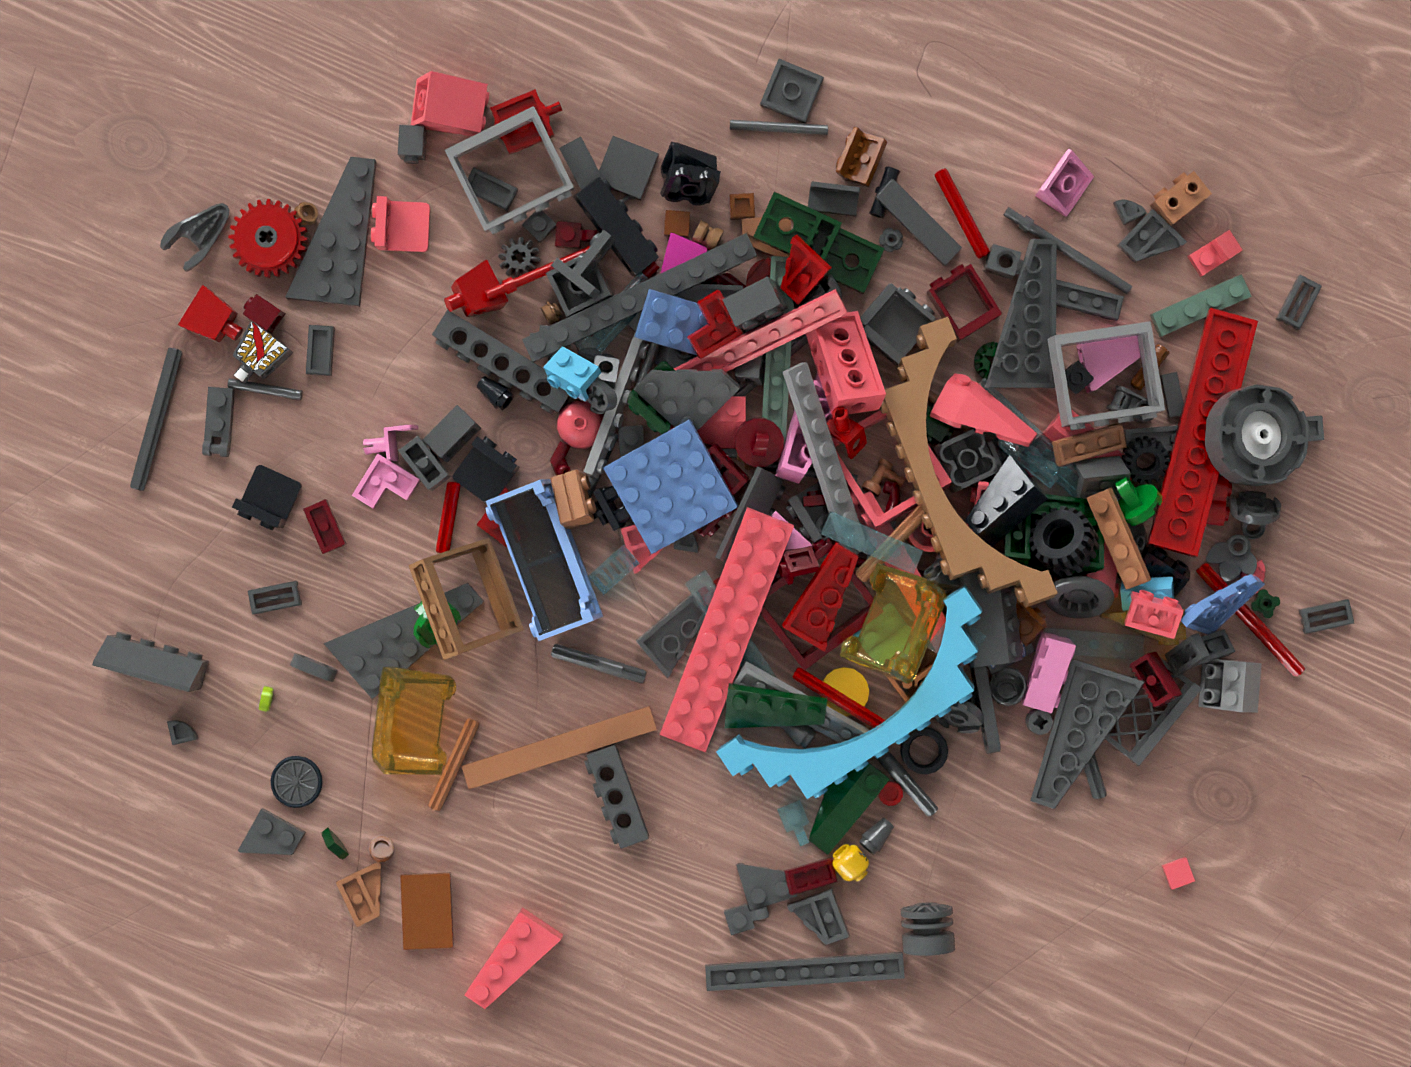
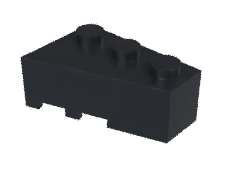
M1009 455L965 521L975 534L993 547L1048 498L1025 468Z

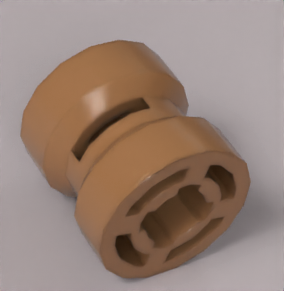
M701 220L692 241L706 246L707 250H712L718 246L724 230L718 227L712 228L709 226V223Z

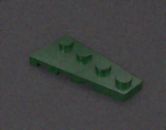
M729 683L724 729L822 725L825 723L828 699Z

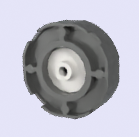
M1256 384L1230 391L1213 405L1206 421L1205 447L1211 463L1224 478L1236 484L1250 486L1269 485L1286 480L1287 476L1302 465L1307 455L1309 425L1304 411H1299L1291 400L1294 398L1291 394L1278 387Z

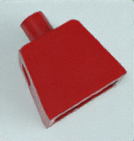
M485 260L454 281L451 286L454 294L444 298V302L450 312L461 308L466 317H472L500 310L508 303V299L505 293L490 300L486 297L485 290L495 287L500 283L488 260Z
M204 285L201 286L178 323L182 328L217 342H221L225 335L236 341L243 332V328L233 322L238 313Z

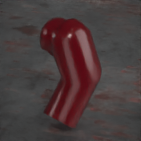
M889 480L885 481L882 491L885 494H890L884 513L901 502L900 486L895 481L894 483Z

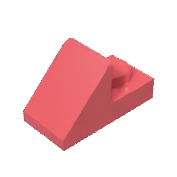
M1228 230L1187 257L1199 276L1202 277L1243 250L1231 231Z

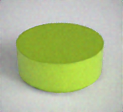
M264 686L259 710L265 712L270 710L274 694L272 687Z

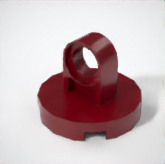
M754 417L738 428L735 435V449L738 456L746 464L753 467H766L773 464L781 456L784 449V437L781 429L773 421Z

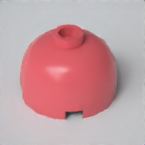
M576 400L567 404L560 411L557 418V431L560 438L567 445L575 449L593 447L604 417L603 414L593 413L590 410L591 404L588 401Z

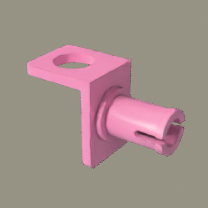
M418 426L385 427L383 438L364 439L363 445H373V447L363 448L365 454L386 452L387 461H398L396 432L418 430Z

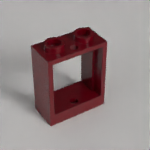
M963 264L957 266L950 271L952 275L947 279L943 280L940 277L930 283L931 289L927 291L928 297L942 318H949L957 338V343L1002 315V312L971 264L966 267ZM966 276L988 311L959 329L937 293Z

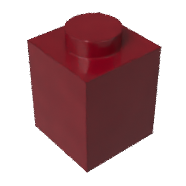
M258 294L254 298L250 297L243 307L245 309L243 312L244 316L270 333H273L286 314Z

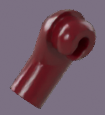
M731 273L719 274L709 281V284L743 285V289L746 288V285Z
M561 441L550 459L556 476L571 471L565 459L571 446Z

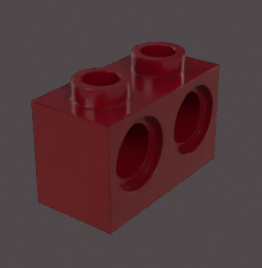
M714 443L708 449V452L732 495H734L750 477Z

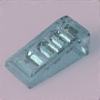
M623 545L588 577L605 595L640 563ZM617 557L627 566L626 569L616 560ZM611 562H612V563L616 566V568L621 572L619 575H618L617 572L610 566V563H611ZM604 568H606L610 572V574L615 578L613 581L604 572ZM599 573L608 583L606 587L598 579L597 575Z

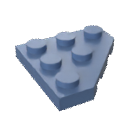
M1252 574L1244 576L1237 582L1222 590H1218L1197 604L1190 605L1184 611L1181 622L1187 628L1205 634L1214 633L1265 584Z

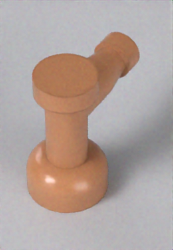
M880 458L878 461L879 466L872 479L864 481L861 487L867 492L871 490L874 496H879L882 490L880 483L883 478L891 482L895 481L900 487L903 485L905 478L898 476L891 470L893 464Z

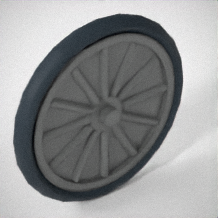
M290 756L280 761L275 766L270 780L271 789L276 799L292 808H302L314 802L319 796L323 784L318 766L312 760L302 756Z

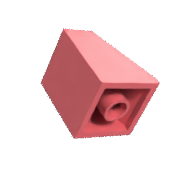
M433 71L426 73L416 81L411 125L424 126L426 130L468 136L480 133L484 130L486 124V117L483 114L484 107L487 106L489 101L488 84Z

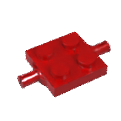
M536 89L490 107L496 125L534 106L549 138L555 137L550 126L549 116L563 111L559 101L545 107L540 101ZM533 122L500 137L505 143L509 155L542 142Z

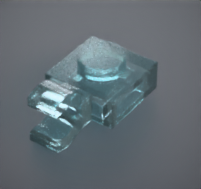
M800 800L778 808L777 811L786 832L794 830L800 846L809 843L803 828L804 825L809 824Z

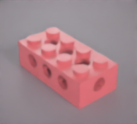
M858 311L847 312V314L806 333L805 335L831 415L832 411L839 406H843L844 410L847 409L848 414L879 410L886 392Z

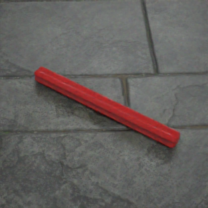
M1203 563L1197 568L1196 572L1214 592L1228 586L1208 563ZM1246 604L1235 612L1241 621L1293 676L1298 677L1304 672L1305 667Z

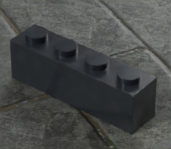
M598 177L572 197L600 234L605 230L616 240L611 249L631 276H635L659 258L656 253L658 249L650 239L646 240L642 235L643 228L635 219L631 220L626 213L628 208L621 199L616 200L611 193L614 190L606 179L602 180Z

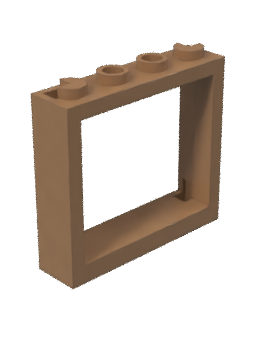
M490 538L436 554L408 565L443 660L524 630ZM472 553L501 631L463 644L434 565Z

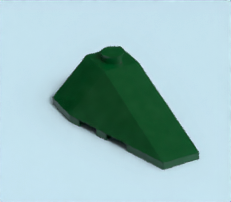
M871 763L857 772L855 769L848 772V778L838 785L833 782L826 787L828 790L823 795L808 840L827 855H829L890 780L888 776Z

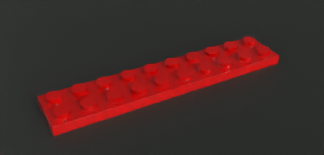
M1209 308L1172 446L1170 462H1168V468L1166 469L1160 492L1162 504L1161 506L1157 504L1147 542L1148 545L1194 558L1198 557L1219 472L1211 463L1205 447L1206 421L1211 408L1223 395L1241 388L1258 324L1257 320L1214 308Z

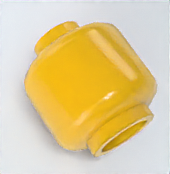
M845 844L833 854V867L845 881L855 880L857 882L867 875L868 872L866 870L869 866V860L857 845L849 846Z

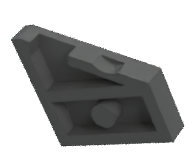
M1152 209L1117 246L1135 263L1183 246L1187 241Z
M262 808L238 851L241 853L292 855L306 832Z

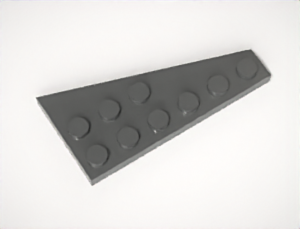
M350 157L285 298L360 307L376 170L375 159Z
M469 583L444 593L447 602L453 605L460 613L461 621L458 620L456 626L484 602ZM416 605L324 643L372 699L431 649L422 646L413 634L414 625L420 616L414 610Z

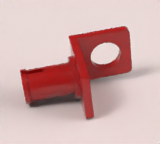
M843 406L836 407L832 411V418L827 422L831 436L845 444L848 458L853 459L867 444L865 430L863 426L849 418L847 409L844 410ZM860 439L856 448L853 449L855 442Z

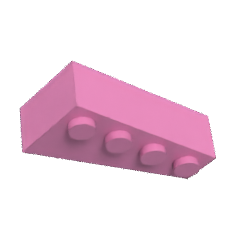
M813 380L826 422H828L832 415L822 384L819 381ZM794 409L775 476L799 484L812 464V460Z

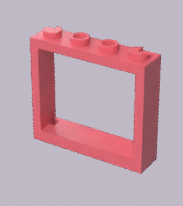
M879 410L858 424L866 430L885 419L887 415L886 413L882 414ZM832 438L835 447L842 444L838 439ZM928 445L936 477L944 491L950 487L952 481ZM837 453L854 507L858 506L862 513L860 515L862 522L868 528L871 527L873 532L918 506L913 496L878 517Z

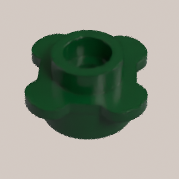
M1261 589L1254 602L1251 603V609L1262 613L1265 618H1271L1275 607L1280 605V598L1277 596L1273 597L1268 594L1267 590Z

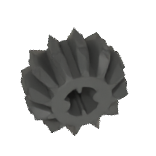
M519 237L518 244H515V241L511 238L509 239L510 248L504 244L502 245V249L507 253H501L498 257L501 260H506L500 264L501 269L508 268L506 271L507 276H511L515 272L516 278L521 275V272L525 274L529 269H537L532 263L541 262L539 257H535L539 253V249H531L533 246L531 240L524 245L523 237ZM518 253L522 256L526 255V258H523L524 262L520 264L518 261H513L517 259L515 255Z

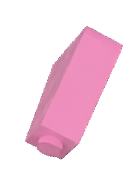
M1137 336L1076 345L1080 363L1094 378L1085 387L1086 393L1095 391L1141 357Z

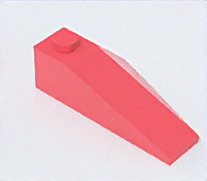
M732 396L697 431L703 443L709 445L716 443L721 449H735L737 430L746 422V396Z

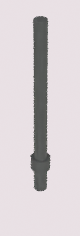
M1010 207L1004 212L1003 215L1018 224V228L1026 233L1029 231L1040 239H1056L1058 251L1124 293L1128 294L1131 290L1132 285L1034 223L1035 220L1027 215L1024 217Z

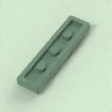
M1241 274L1159 310L1150 316L1159 337H1162L1207 317L1209 308L1223 310L1252 296Z

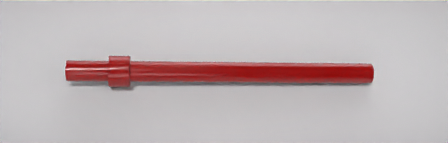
M590 246L562 257L560 260L566 263L580 254L586 253ZM553 262L516 278L509 277L502 280V284L485 290L486 297L490 300L504 293H513L517 291L518 287L546 276L547 272L555 269L551 266Z

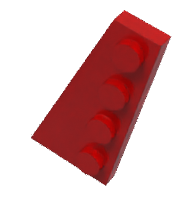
M836 542L822 562L818 572L815 573L783 622V628L825 652L829 634L835 625L834 620L838 609L841 608L844 592L849 585L859 556Z

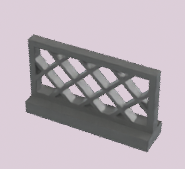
M1161 658L1167 670L1174 674L1169 663ZM1183 674L1176 676L1185 683L1180 690L1182 695L1167 703L1164 711L1153 712V705L1150 702L1151 698H1148L1150 712L1136 713L1134 699L1147 698L1148 695L1135 696L1131 702L1132 714H1125L1120 717H1133L1134 731L1120 733L1118 720L1116 723L1117 733H1110L1105 738V740L1137 766H1140L1202 690L1201 687L1190 681ZM1156 714H1161V715L1157 718V720L1154 721V715H1156ZM1150 715L1152 726L1148 730L1138 731L1136 716ZM1145 733L1139 740L1138 734ZM1135 734L1136 745L1130 752L1121 745L1120 735ZM1110 736H1117L1118 742H1116Z

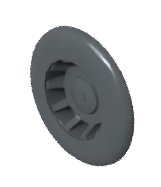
M1078 575L1053 582L1058 594L1054 598L1045 601L1052 611L1061 616L1083 619L1095 617L1106 612L1114 602V593L1105 583L1091 577Z

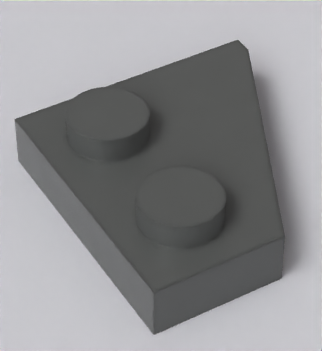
M744 863L736 864L750 911L797 897V894L790 895L784 870L745 865Z
M833 889L787 905L788 910L794 912L808 929L817 934V937L825 945L850 936Z

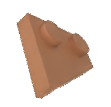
M375 862L336 881L356 927L380 916V862Z

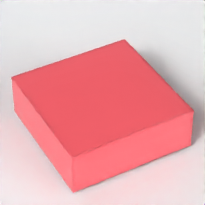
M1186 857L1162 865L1170 889L1173 890L1195 882Z

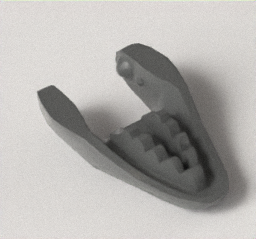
M223 203L216 204L176 223L163 235L160 248L162 250L170 249L181 237L190 239L200 250L184 263L183 269L186 272L192 270L204 259L220 235L229 216L230 210L228 206Z

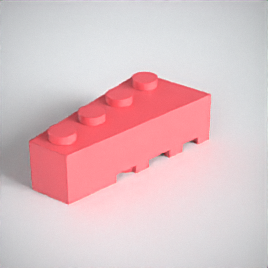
M522 907L464 996L486 1009L561 941L563 934Z

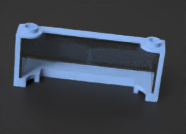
M538 480L487 500L486 514L490 521L494 520L500 526L532 611V623L529 624L532 635L537 637L538 641L603 617L571 529H566L560 524L551 480Z

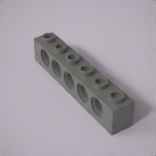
M449 310L445 312L432 333L437 338L435 342L437 345L447 351L450 347L458 351L456 355L458 358L468 364L470 360L479 364L477 369L488 376L494 373L500 377L499 383L509 389L512 386L520 389L519 395L530 402L533 399L538 400L542 403L540 408L553 415L554 411L560 414V411L570 399V396L564 389L560 387L557 389L550 385L551 392L549 395L540 396L538 394L539 386L545 383L549 384L544 368ZM460 332L466 333V342L462 345H457L455 343V336ZM485 345L488 348L487 355L482 358L477 357L475 354L477 347ZM501 358H507L509 360L508 368L503 371L498 370L496 367L497 361ZM521 371H528L530 373V379L527 383L522 384L518 382L517 376Z

